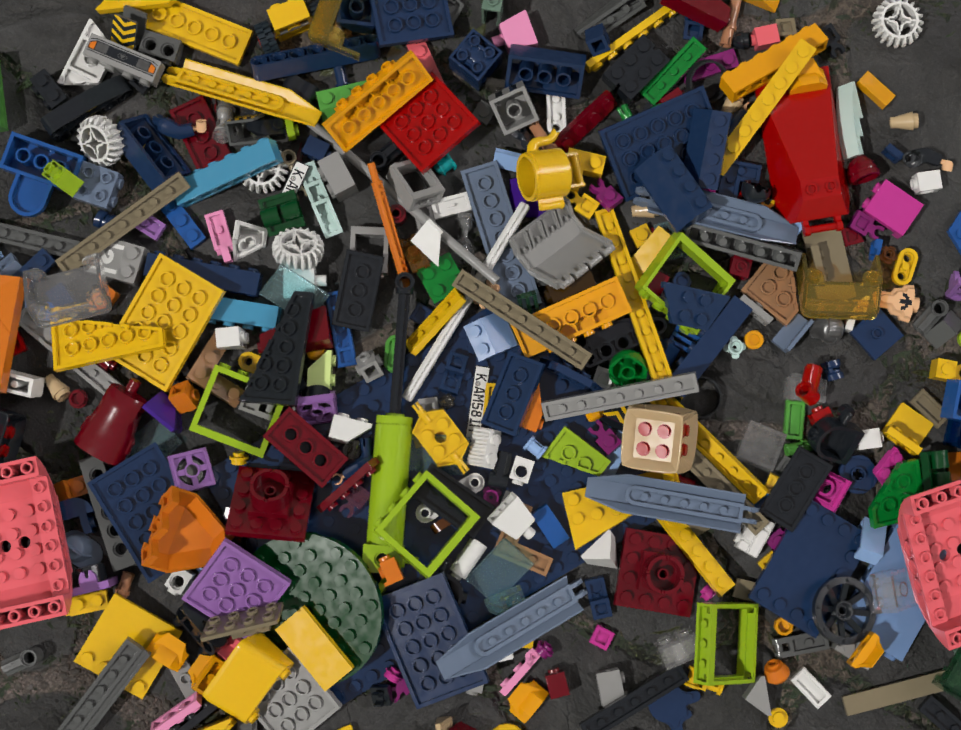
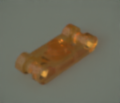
M416 233L405 240L404 238L400 239L402 250L413 274L418 272V269L423 267L426 269L431 266L427 256L411 242Z

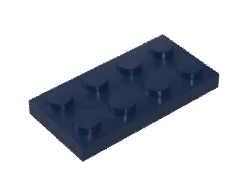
M509 351L481 424L518 437L546 365Z

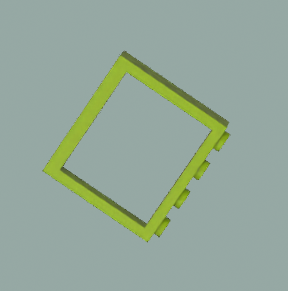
M683 232L672 233L634 286L639 291L638 295L652 302V307L659 312L662 311L666 315L665 318L667 320L668 309L665 306V302L652 292L648 285L676 246L718 281L712 292L726 295L735 282V279ZM678 325L679 330L685 335H697L700 331L699 329Z
M222 362L219 365L215 364L189 430L263 458L269 443L265 438H263L261 446L258 448L198 425L218 372L246 383L249 380L248 376L250 373L242 370L234 372L230 370L231 366ZM276 406L267 431L279 418L283 406Z
M426 470L423 474L419 472L412 481L415 483L411 488L406 487L399 496L402 498L398 503L393 502L386 510L389 512L385 518L380 517L373 525L376 527L373 533L427 579L437 570L478 521L480 516ZM425 480L430 482L468 516L426 567L383 530Z
M697 602L693 683L706 686L755 683L759 604L749 602ZM717 609H739L737 672L734 675L714 676Z

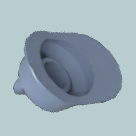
M71 530L65 533L71 563L79 568L101 563L103 551L96 541L78 530Z

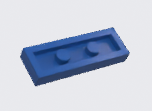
M175 199L161 208L162 212L191 250L207 240L184 207L177 206Z

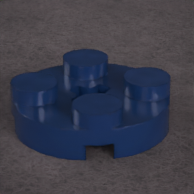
M851 456L846 465L840 464L837 475L852 482L848 489L850 493H866L877 482V478L873 474L875 466L865 456ZM856 469H859V473H862V477H859L858 480L853 476V472H856Z

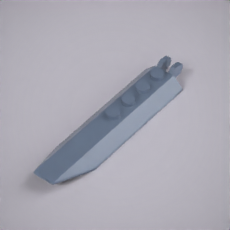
M638 186L635 190L637 195L650 196L645 187ZM702 190L714 207L707 217L694 224L759 241L796 245L799 228L794 224H790L785 218L767 206ZM651 196L649 199L641 197L633 199L635 205L647 207V212L664 216Z
M632 474L588 477L585 497L625 514L734 533L741 532V523L757 525V520L742 518L743 510L751 513L759 512V508L744 506L746 494Z
M565 575L467 633L435 662L444 680L485 670L582 612L584 609L578 603V599L588 594L587 589H582L575 594L572 590L583 583L582 579L578 578L568 584L567 576Z

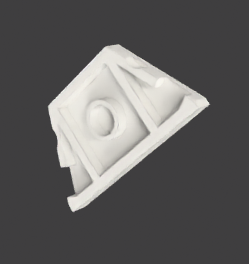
M92 19L88 20L57 81L61 86L98 85L102 83L107 73V70L104 69L105 66L90 64L82 54L91 33L107 39Z

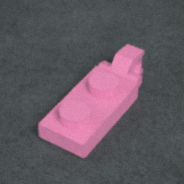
M219 210L204 215L214 250L218 256L222 255L224 263H232V237L224 211Z
M534 648L525 654V663L522 664L520 662L513 669L515 674L512 678L506 677L500 684L502 689L499 692L506 696L541 657Z

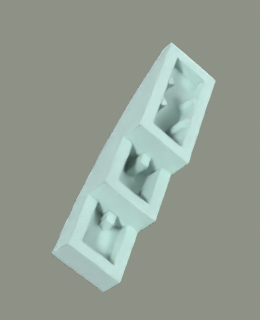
M852 81L837 87L836 92L837 125L843 160H849L864 154L860 137L863 136L860 123L863 115L856 84Z
M314 160L305 163L310 167L303 180V186L325 238L327 239L342 233L343 229Z

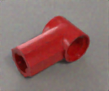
M807 364L805 366L802 381L795 389L796 395L809 406L815 405L820 399L818 387L823 368L815 364Z

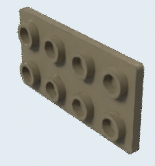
M832 230L813 233L807 237H804L802 231L818 304L821 305L856 297L841 231Z
M271 602L263 607L254 606L242 612L233 611L221 617L218 615L213 616L207 620L200 637L201 642L231 635L233 640L270 631L271 625L278 624L284 607L283 602Z

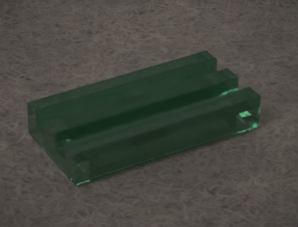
M535 290L516 295L518 306L523 308L521 299L525 298L527 310L530 314H532L529 297L532 296L535 312L539 311Z

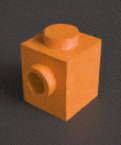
M188 380L171 386L168 399L177 411L183 414L197 409L200 394Z

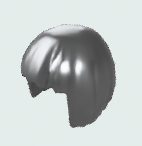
M823 313L813 320L814 323L809 330L811 338L821 339L822 342L829 345L837 343L842 338L844 324L837 315Z

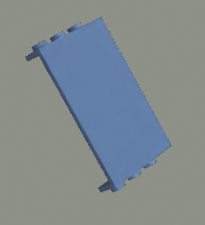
M896 523L892 524L886 533L883 557L876 565L869 563L860 582L870 590L875 601L876 619L871 632L879 636L880 643L885 652L884 657L893 662L896 659L902 662L925 622V618L915 602L896 529L898 524ZM945 549L940 552L941 560L946 557ZM855 589L851 597L856 595L859 591ZM862 598L853 604V609L866 610L864 599ZM852 615L851 618L862 628L866 616ZM844 621L845 629L851 632L850 636L856 634V632Z

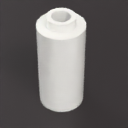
M470 538L449 568L452 571L451 575L459 581L462 578L466 580L487 549V546L475 538L473 540Z

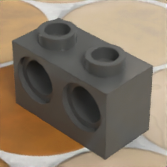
M145 29L138 51L161 61L166 67H171L172 65L178 67L185 45L181 40ZM156 44L154 50H148L150 45ZM174 50L171 56H166L167 51Z

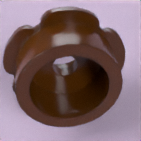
M893 246L881 248L879 259L883 263L892 264L893 261L897 260L898 254Z

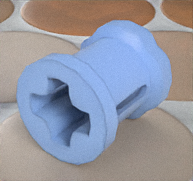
M532 436L523 447L524 450L532 453L537 461L548 448V446H543L539 443L535 436Z

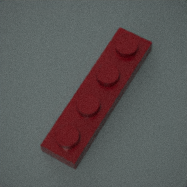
M605 90L560 132L553 144H556L565 153L568 152L569 147H574L618 106L611 92Z
M375 456L366 462L316 508L320 513L327 509L329 511L333 510L338 505L337 501L340 498L344 500L351 494L349 490L352 487L356 489L364 482L362 480L363 477H370L377 471L375 467L380 461Z

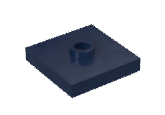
M876 307L853 327V331L849 332L873 361L904 336L879 307Z

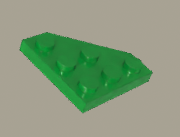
M913 458L897 462L868 508L871 528L876 529L898 523L899 509L903 500L911 495L923 492L919 459Z

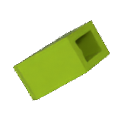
M55 160L47 163L41 174L71 197L76 194L84 181Z

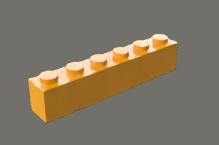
M816 23L805 26L798 33L789 35L779 44H773L765 52L757 53L751 60L744 61L737 68L723 73L719 87L728 99L734 103L767 84L801 38L817 49L812 57L826 50L829 39Z

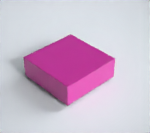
M597 624L589 642L607 651L615 633Z

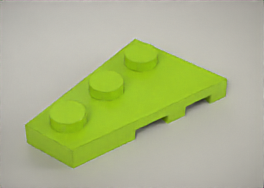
M566 426L563 427L541 456L596 476H600L611 462L609 458Z

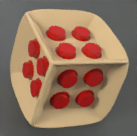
M634 404L629 406L625 414L622 432V465L632 469L667 474H682L692 468L696 451L698 433L697 411L658 404Z

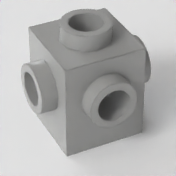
M373 349L362 352L359 356L355 357L357 362L355 369L358 375L363 376L367 383L384 375L381 366L384 362L379 354L375 355Z

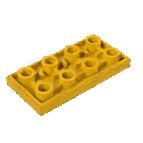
M305 605L275 629L324 691H327L355 667Z

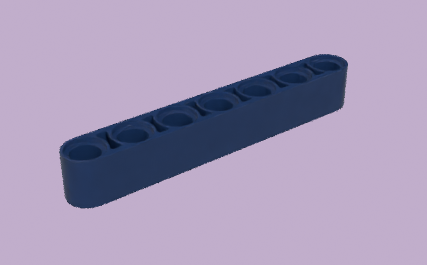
M366 34L341 39L338 45L325 42L254 56L251 58L250 64L253 78L256 81H266L377 59L381 56V48H379L376 34Z

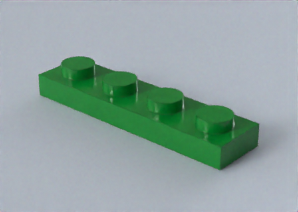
M693 36L641 92V95L653 106L657 105L659 100L667 95L689 71L691 66L708 51L707 48Z

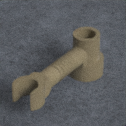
M287 149L282 152L281 156L284 161L283 163L288 165L291 172L297 156L294 151ZM292 155L293 158L291 161H287L285 157ZM301 185L299 191H304L305 196L307 197L308 195L305 189L303 188V185Z

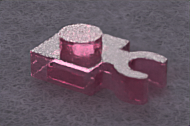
M361 485L356 489L353 487L350 490L351 494L345 498L349 502L339 508L340 512L344 508H349L350 513L347 518L353 516L355 507L361 510L370 498V492Z

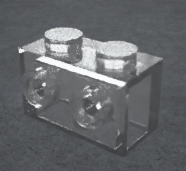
M791 373V376L785 377L783 400L802 401L795 393L796 386L802 381V374ZM820 379L818 387L820 399L817 404L826 403L827 380Z

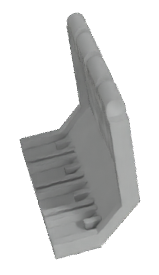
M566 197L563 198L565 202L563 209L558 208L545 211L508 239L513 254L528 273L557 290L559 288H567L575 281L574 279L580 278L589 271V268L594 267L603 260V257H607L615 250L612 240L583 226L574 215L570 199Z

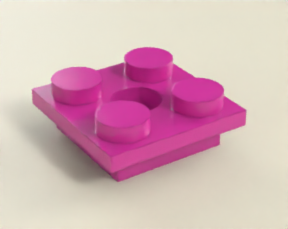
M893 446L891 450H888L873 469V474L882 486L897 462L905 461L897 447Z
M830 471L813 501L835 513L852 482ZM831 485V490L828 493H824V487Z

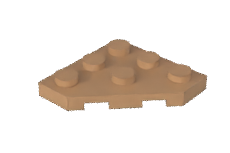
M763 263L740 291L753 302H759L763 306V310L785 327L799 311L795 277L791 270Z

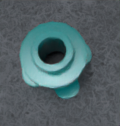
M449 153L433 166L437 174H442L443 176L452 168L453 170L457 169V165Z

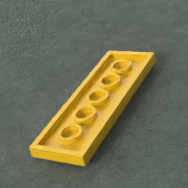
M176 1L171 7L141 10L148 14L146 30L181 40L188 47L240 67L254 34L250 29L180 1Z

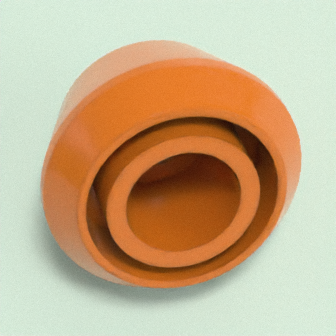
M771 659L764 666V676L766 682L770 684H782L790 675L789 667L779 659Z

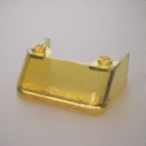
M319 0L308 30L310 41L360 61L361 55L359 52L343 47L345 40L344 32L340 28L333 26L342 0Z
M802 253L796 277L800 310L805 317L873 320L877 317L880 310L883 283L879 255H875L870 270L864 273L863 282L825 281L824 274L820 270L808 268L806 253Z

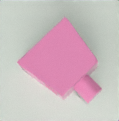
M526 10L500 23V34L491 37L492 44L496 47L505 45L508 54L511 44L538 48V41Z

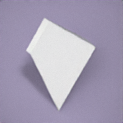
M428 219L411 239V242L432 262L439 266L440 240L443 231L431 219Z
M235 220L232 237L234 262L266 247L268 235L266 228Z
M610 530L606 531L581 555V558L587 564L618 569L616 539Z

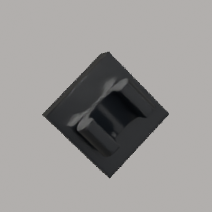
M373 684L370 687L374 707L391 706L394 703L390 684Z

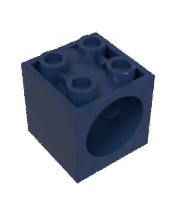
M473 28L449 56V66L452 71L479 91L502 64L503 52Z

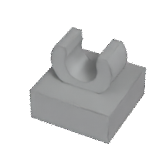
M437 397L418 399L419 404L426 411L439 409Z

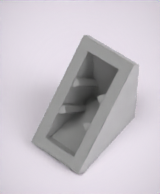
M760 673L756 675L755 683L749 685L742 697L767 716H771L766 679Z

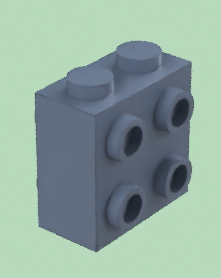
M83 161L77 177L84 181V183L72 198L111 212L112 208H115L117 204L118 191L123 188L124 176L119 172Z

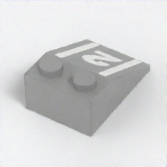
M117 240L87 261L84 271L139 287L147 253H150V251L145 247Z

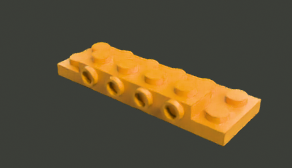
M408 51L396 62L394 60L384 62L381 65V70L376 74L368 75L366 78L367 82L362 86H355L351 90L349 97L338 100L336 103L337 107L334 108L336 112L322 123L323 127L345 153L433 81L413 51Z
M615 276L539 310L532 315L573 342H577V337L584 335L585 338L595 334L594 330L599 327L602 330L613 326V321L633 311L618 277ZM511 325L524 357L530 358L544 351L552 353L551 350Z

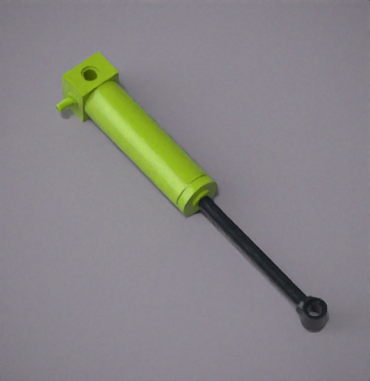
M408 272L398 274L395 279L398 308L389 413H385V415H376L377 424L375 425L373 458L376 456L380 463L375 467L377 471L371 475L366 543L363 544L362 559L368 565V570L371 573H379L380 562L378 559L381 553L389 554L390 557L395 556L402 573L405 564H409L373 533L376 528L373 525L380 517L385 518L389 513L386 511L393 502L398 503L402 498L399 496L400 493L408 487L413 418L404 417L405 414H401L410 296L413 295L415 280ZM407 278L411 281L410 285L405 288L400 286L401 280ZM406 504L383 529L404 548Z

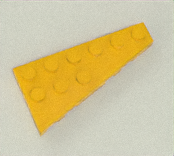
M50 317L53 368L56 372L166 348L165 330L161 327L130 326L128 324L120 325L110 322Z
M648 472L637 475L680 483L677 473ZM586 487L562 493L575 550H578L586 543L594 540L632 515L621 513L585 497Z

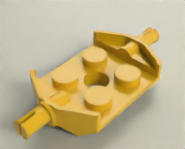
M418 401L415 402L411 407L416 411L419 418L412 434L415 435L435 461L437 467L455 464L462 474H465L469 468L463 461V455L469 445L468 440L443 408L426 411ZM441 431L446 434L445 441L438 442L435 439L437 432Z

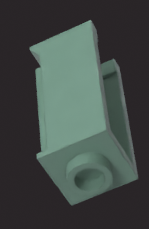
M483 0L481 22L485 24L487 12L493 11L497 12L496 26H499L503 13V0Z

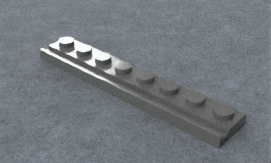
M128 636L57 730H94L152 652H148L142 645Z

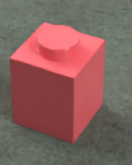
M776 23L756 27L751 32V35H749L750 45L754 46L755 52L769 49L773 44L781 42Z

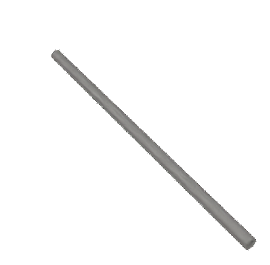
M319 123L315 127L307 125L372 181L368 165L351 150L345 153ZM379 175V179L383 182L385 193L408 211L393 187ZM420 209L408 211L423 225L428 219H431ZM435 223L443 231L441 240L493 285L499 282L500 277Z

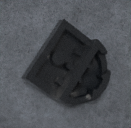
M247 109L245 115L261 114L262 112ZM265 114L264 117L255 121L245 122L247 130L256 136L269 135L272 137L287 135L283 118Z

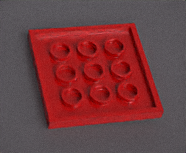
M433 72L429 74L433 79L431 83L379 125L384 133L423 175L481 124Z

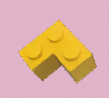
M569 147L568 153H579L578 159L582 175L597 179L601 178L606 156ZM568 158V159H569V162H570V166H571V172H572V184H571V185H574V184H576L575 175H574V171H573V167H572V163H571V158Z

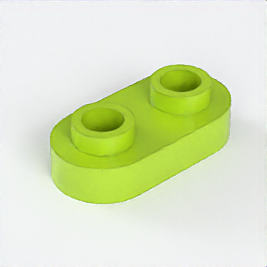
M284 119L289 141L297 140V136L300 135L298 124Z

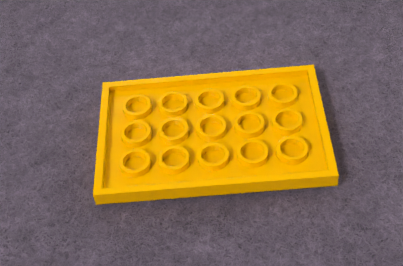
M159 253L119 324L163 328L165 330L166 348L114 361L161 390L169 392L226 291L166 255Z

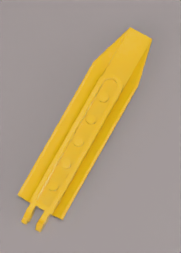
M185 59L182 69L173 66L168 67V74L162 76L163 83L305 125L315 127L322 116L321 111L291 89L264 81H256L251 77Z

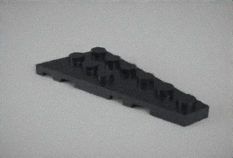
M293 292L280 323L274 329L275 333L272 339H269L256 365L257 368L252 378H249L247 382L248 386L244 394H241L239 398L240 402L297 407L315 297L313 292Z

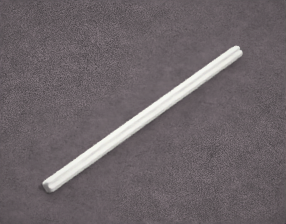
M524 202L519 203L483 263L492 270L509 243L508 239L514 235L529 211L530 206ZM477 272L475 278L485 283L486 278ZM463 295L466 302L445 324L403 393L402 397L405 400L411 402L472 304L473 299L467 295Z

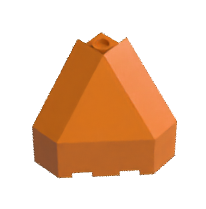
M172 485L160 498L159 504L162 505L158 516L154 515L149 527L151 535L148 543L144 542L141 548V566L165 573L201 568L206 565L225 537L232 540L234 536L225 535L226 526L198 494Z

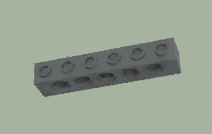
M696 224L687 227L685 233L697 245L797 272L802 255L800 250Z
M93 456L79 460L78 462L113 572L137 565L128 549L124 554L120 552L119 546L123 541L119 535L114 533L112 523L87 484L96 478L98 470L105 473L110 470L112 465Z

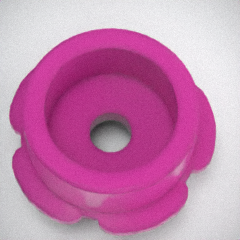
M709 584L700 591L702 594L700 598H703L706 602L716 595Z
M391 666V668L386 667L384 676L395 684H397L399 679L402 680L399 669Z

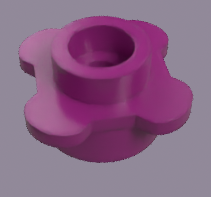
M485 487L483 489V499L497 508L499 506V496L502 494L501 491Z
M539 640L535 647L536 652L544 659L553 656V647L547 641Z

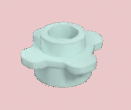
M732 336L728 344L723 347V350L730 353L733 359H737L742 350L746 349V344L738 340L736 336Z

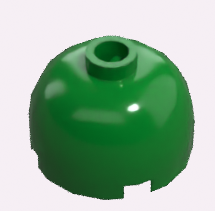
M621 350L610 361V380L618 386L645 381L648 370L646 361L635 350Z

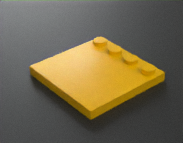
M115 592L73 662L99 675L128 636L146 650L156 633L163 635L169 632L179 639L183 630ZM149 656L124 690L143 699L163 665Z

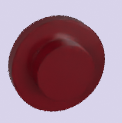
M74 390L69 395V403L74 408H83L88 403V395L83 390Z

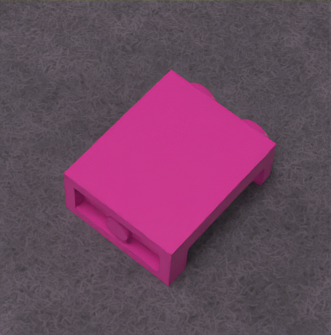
M885 179L881 183L877 182L871 190L873 195L871 198L867 197L861 205L863 208L862 212L893 232L891 235L899 239L905 234L924 204Z

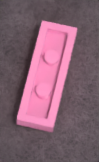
M194 692L151 722L150 730H169L176 723H181L187 715L195 713L200 709L203 696L198 692Z

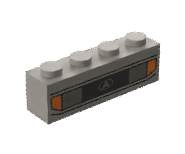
M91 33L82 53L90 64L95 66L101 64L105 66L104 69L112 73L120 72L124 78L129 80L137 79L140 84L146 87L151 85L157 88L165 70V66L161 61Z

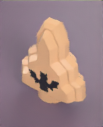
M903 285L902 288H894L890 292L882 291L872 294L871 302L879 308L887 309L890 315L897 316L899 321L909 323L912 312L917 313L919 309L920 298L915 297L914 285Z

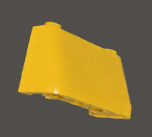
M263 632L248 636L237 644L202 696L209 703L241 722L253 724L260 716L258 714L260 711L258 708L259 704L276 681L280 679L285 680L292 671L290 669L295 663Z

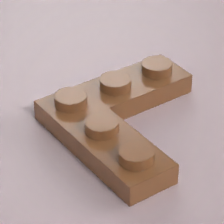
M215 330L185 377L204 390L214 365L218 364L226 351L217 348ZM218 374L210 393L236 408L240 402L239 398L241 394H244L245 390Z
M524 504L531 513L533 507ZM501 531L492 554L546 577L553 558L519 544L520 537L516 540Z

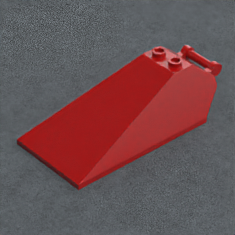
M828 66L820 67L823 69L828 83L827 89L789 95L787 89L761 125L772 199L775 200L774 209L790 224L801 222L804 237L825 231H843L844 226L841 216L849 214L850 195L840 146ZM767 84L755 90L756 99ZM830 217L834 219L833 223L809 225L811 220Z

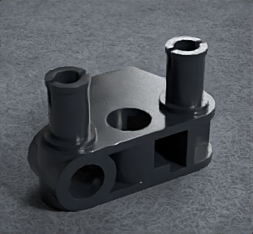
M184 602L178 608L176 617L173 619L174 626L177 628L184 626L201 646L198 649L199 655H214L228 643V637L225 636L201 642V634L210 617Z

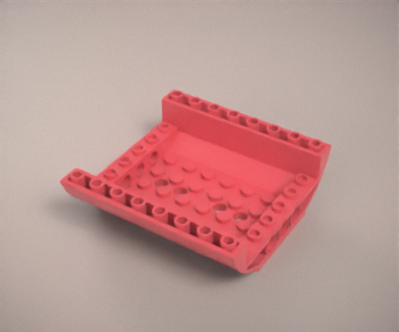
M37 456L0 464V630L68 615L72 603L73 569L59 499L45 466ZM25 536L30 539V545L27 548L21 544V540ZM4 541H8L11 544V549L8 552L2 549Z
M961 479L905 498L899 509L898 528H896L915 602L918 604L923 617L934 635L949 651L961 647V553L957 552V547L961 544ZM945 549L946 557L941 560L940 552Z

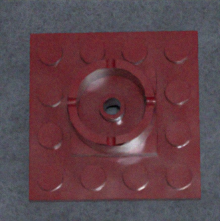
M239 466L225 527V535L305 543L315 482L302 471Z
M625 527L613 605L690 617L697 569L668 534Z

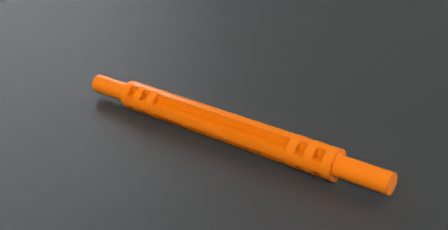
M375 162L368 163L372 179L371 186L397 274L402 272L409 273L383 182L379 179ZM407 278L402 279L404 288L410 285V281Z

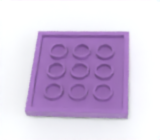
M225 537L184 593L182 600L210 618L217 615L221 617L233 611L242 612L254 606L263 607L271 602L277 603L290 586L292 580Z

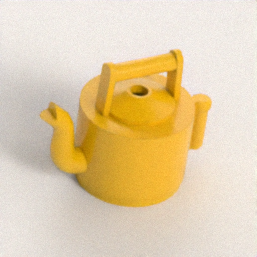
M554 128L548 136L536 137L530 140L527 145V152L519 156L516 166L517 183L523 198L531 202L538 201L540 211L563 209L565 207L563 197H566L571 189L586 186L582 176L578 152L565 153L561 148L539 150V147L556 141L560 132H556ZM568 158H571V163H572V167H573V171H574V175H575L576 184H574V185H571V184H572V172H571V166H570V162H569V159H568Z

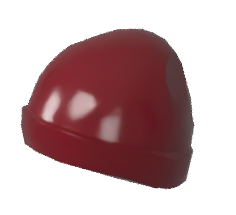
M864 155L855 157L848 165L846 171L847 182L852 186L872 181L881 174L873 160Z

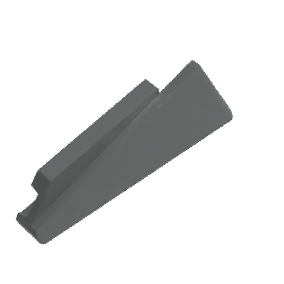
M611 0L574 28V31L578 35H585L586 29L603 23L608 33L646 7L645 1L647 0Z

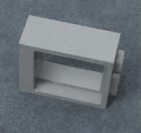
M409 159L390 165L386 175V179L408 211L440 202L445 192V188L431 168L423 175ZM417 171L428 188L413 192L402 175Z
M351 226L350 250L356 251V237L384 238L383 257H385L381 279L384 276H388L390 246L384 227Z

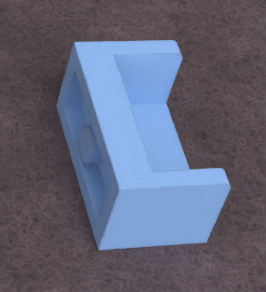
M864 517L858 525L862 532L860 547L854 553V558L876 565L884 554L887 526L876 529L871 528L869 518Z

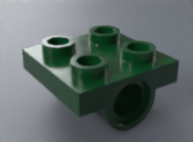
M295 189L257 200L261 219L269 237L277 235L279 232H284L286 228L291 230L293 227L297 229L306 226Z
M948 450L920 452L919 464L922 468L921 479L924 491L950 483L951 474L950 471H947V468L950 467Z

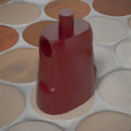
M130 378L126 387L112 383L94 412L86 417L80 427V431L74 438V443L91 456L116 466L126 460L127 455H130L133 445H135L134 435L145 411L142 407L147 403L145 398L137 394L141 382L135 378Z

